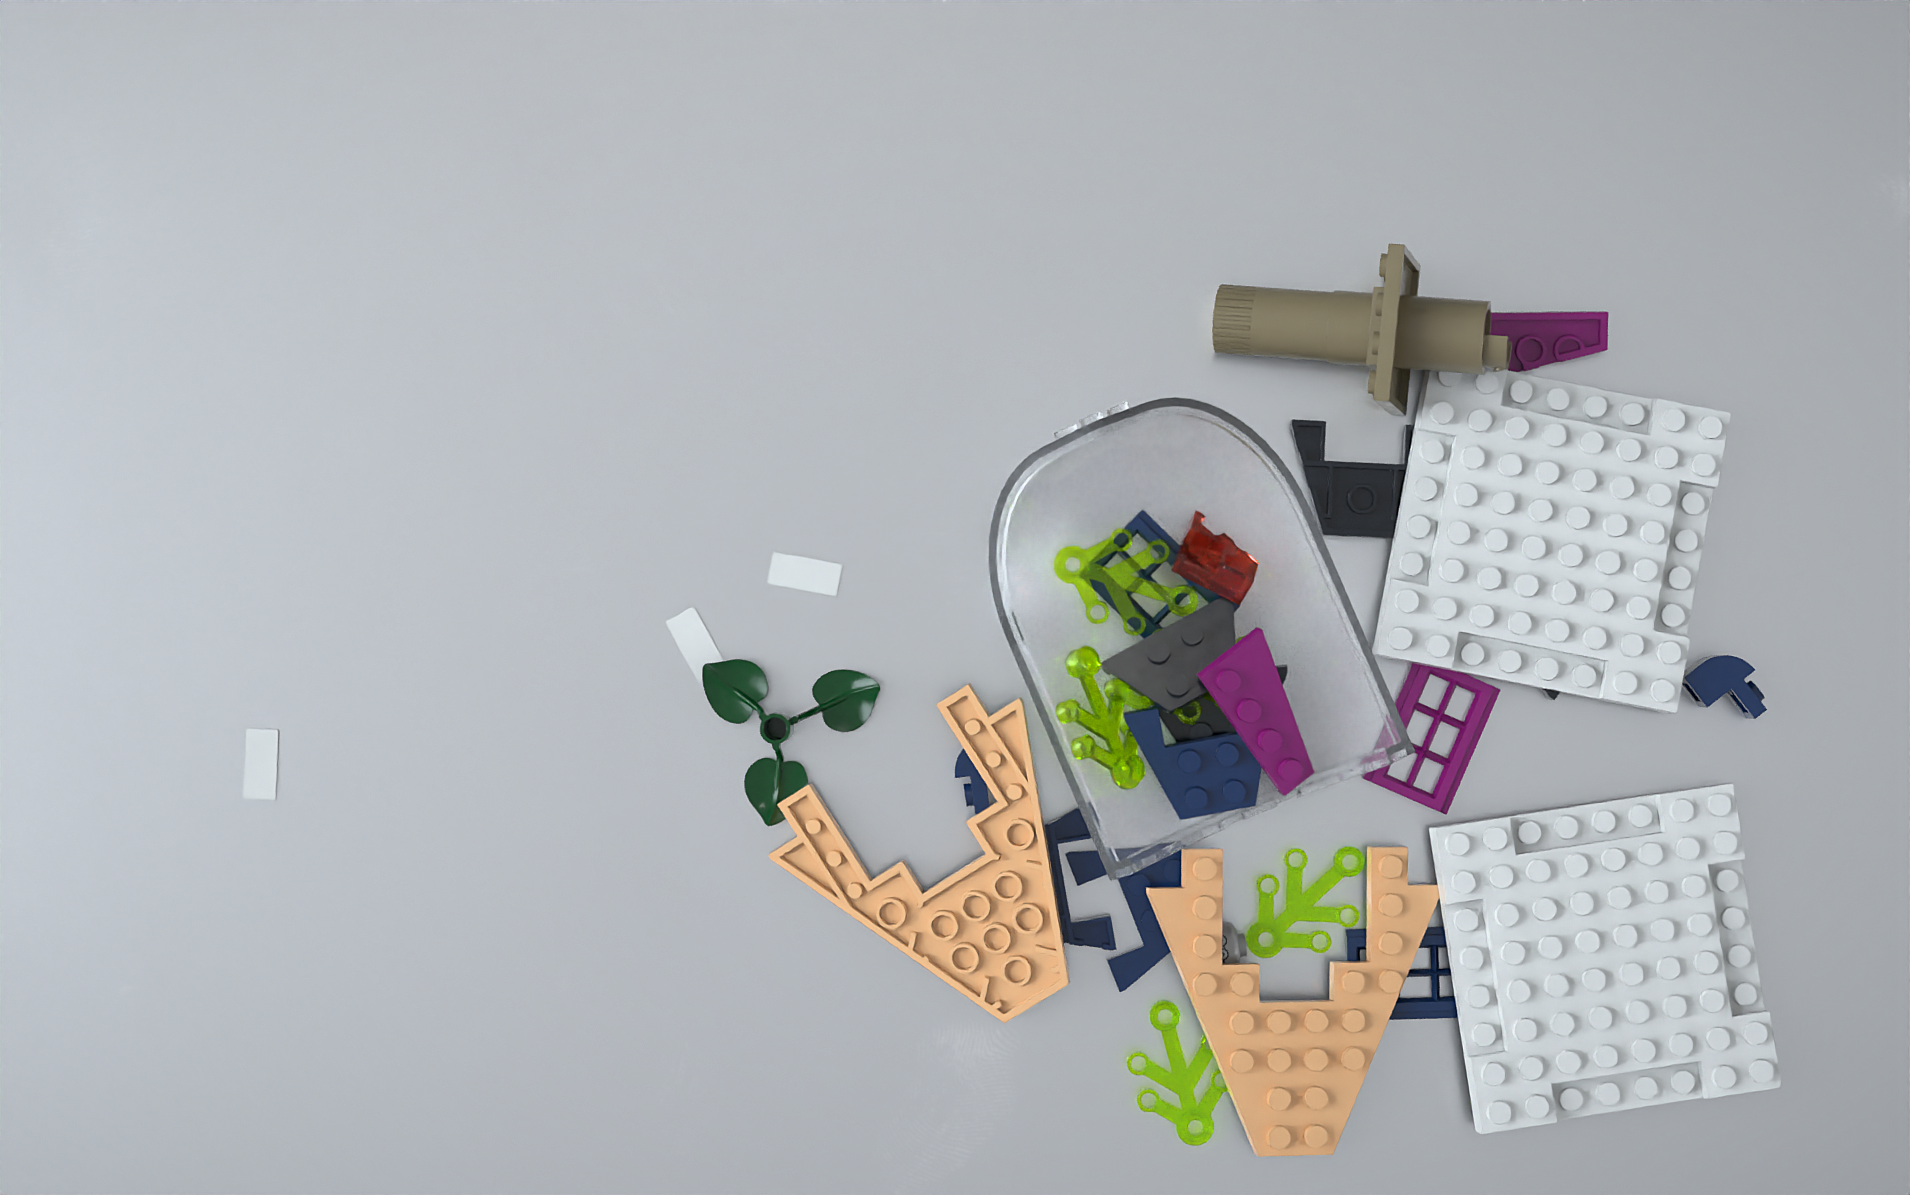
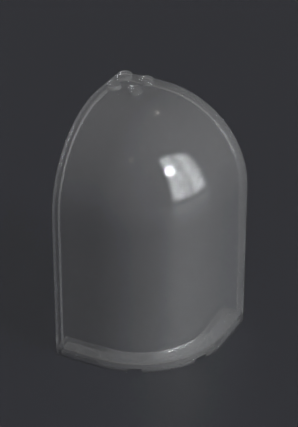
M1160 398L1130 408L1127 401L1106 410L1107 417H1103L1102 412L1099 411L1079 420L1081 425L1079 429L1076 424H1073L1053 433L1056 438L1055 441L1030 454L1009 476L997 500L990 527L989 573L993 599L1000 623L1110 881L1136 873L1197 841L1225 829L1224 827L1241 819H1248L1272 809L1278 803L1295 796L1299 798L1330 785L1388 766L1415 752L1312 511L1293 475L1269 444L1244 422L1223 409L1188 398ZM1142 509L1228 593H1231L1232 597L1240 604V607L1234 613L1236 643L1258 627L1263 630L1275 666L1287 664L1288 673L1283 687L1315 773L1286 796L1278 792L1267 774L1261 769L1256 806L1180 820L1126 724L1123 712L1153 706L1147 697L1140 696L1117 677L1105 673L1100 665L1101 662L1144 638L1078 573ZM1138 533L1123 547L1144 570L1159 556ZM1118 554L1103 567L1124 590L1139 576ZM1166 561L1151 575L1172 597L1188 584ZM1146 581L1131 595L1152 617L1167 604ZM1193 589L1179 604L1191 614L1209 603ZM1173 609L1159 624L1165 628L1182 619V617ZM1160 718L1164 744L1177 743Z

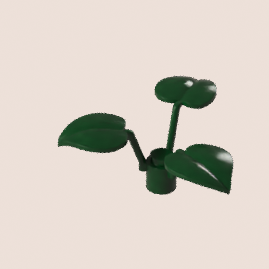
M733 659L707 663L702 669L704 691L717 715L730 723L741 724L750 718L754 709L757 711L759 719L762 720L760 724L762 738L772 744V748L775 750L776 760L772 758L757 760L748 768L744 779L747 798L767 826H773L785 820L786 818L777 804L808 785V776L801 763L797 761L783 762L784 755L781 743L792 736L794 724L822 712L823 720L829 728L839 732L856 730L870 717L880 691L879 683L864 673L845 669L830 671L822 675L812 688L813 697L819 705L791 718L783 712H774L768 715L763 707L758 704L767 695L768 682L765 673L757 664L748 660Z

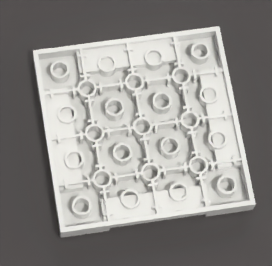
M1486 368L1484 375L1425 370L1372 655L1664 713H1677L1690 638L1687 637L1713 489L1718 488L1731 413L1660 398L1648 399L1508 371V369L1493 372L1494 368Z
M1733 783L1429 828L1476 1132L1480 1134L1495 1133L1558 1123L1559 1120L1699 1098L1711 1099L1782 1087L1770 1011L1765 1010L1741 862L1742 859H1745Z

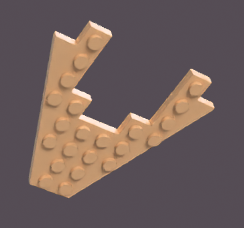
M971 683L937 703L936 706L997 800L996 803L966 821L986 854L926 891L923 890L905 860L900 861L872 879L817 790L810 783L777 804L797 837L777 848L768 856L776 864L1000 1021L1006 1023L1070 983L1024 701L1019 697L990 715Z
M1367 847L1366 961H1330L1329 1000L1260 1001V964L1222 963L1223 849L1182 848L1181 887H1146V894L1255 1155L1259 1157L1333 1155L1439 900L1438 884H1408V847Z

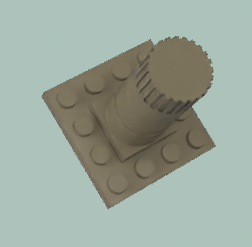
M1389 243L1388 254H1381L1379 275L1384 277L1385 285L1384 287H1374L1373 293L1340 290L1326 292L1221 284L1217 290L1213 311L1212 340L1215 353L1328 361V363L1369 366L1372 370L1369 373L1368 394H1373V400L1388 413L1406 416L1411 369L1484 375L1486 368H1494L1493 372L1503 371L1509 368L1512 342L1508 341V336L1490 335V301L1418 296L1421 266L1404 244Z

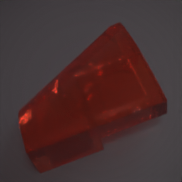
M1196 510L1185 531L1171 571L1240 605L1254 582L1259 562L1249 553L1238 548L1234 540L1226 533L1214 535L1202 524L1206 516Z

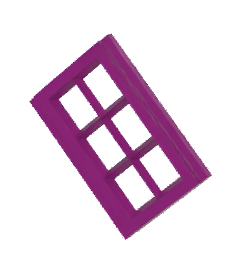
M1412 663L1362 778L1447 815L1501 690L1461 672ZM1430 674L1450 682L1438 710L1419 703ZM1456 686L1475 693L1464 722L1444 714ZM1415 710L1434 718L1422 747L1403 739ZM1441 721L1460 729L1448 758L1429 750ZM1399 746L1418 754L1407 782L1387 774ZM1425 758L1444 765L1432 794L1413 786Z

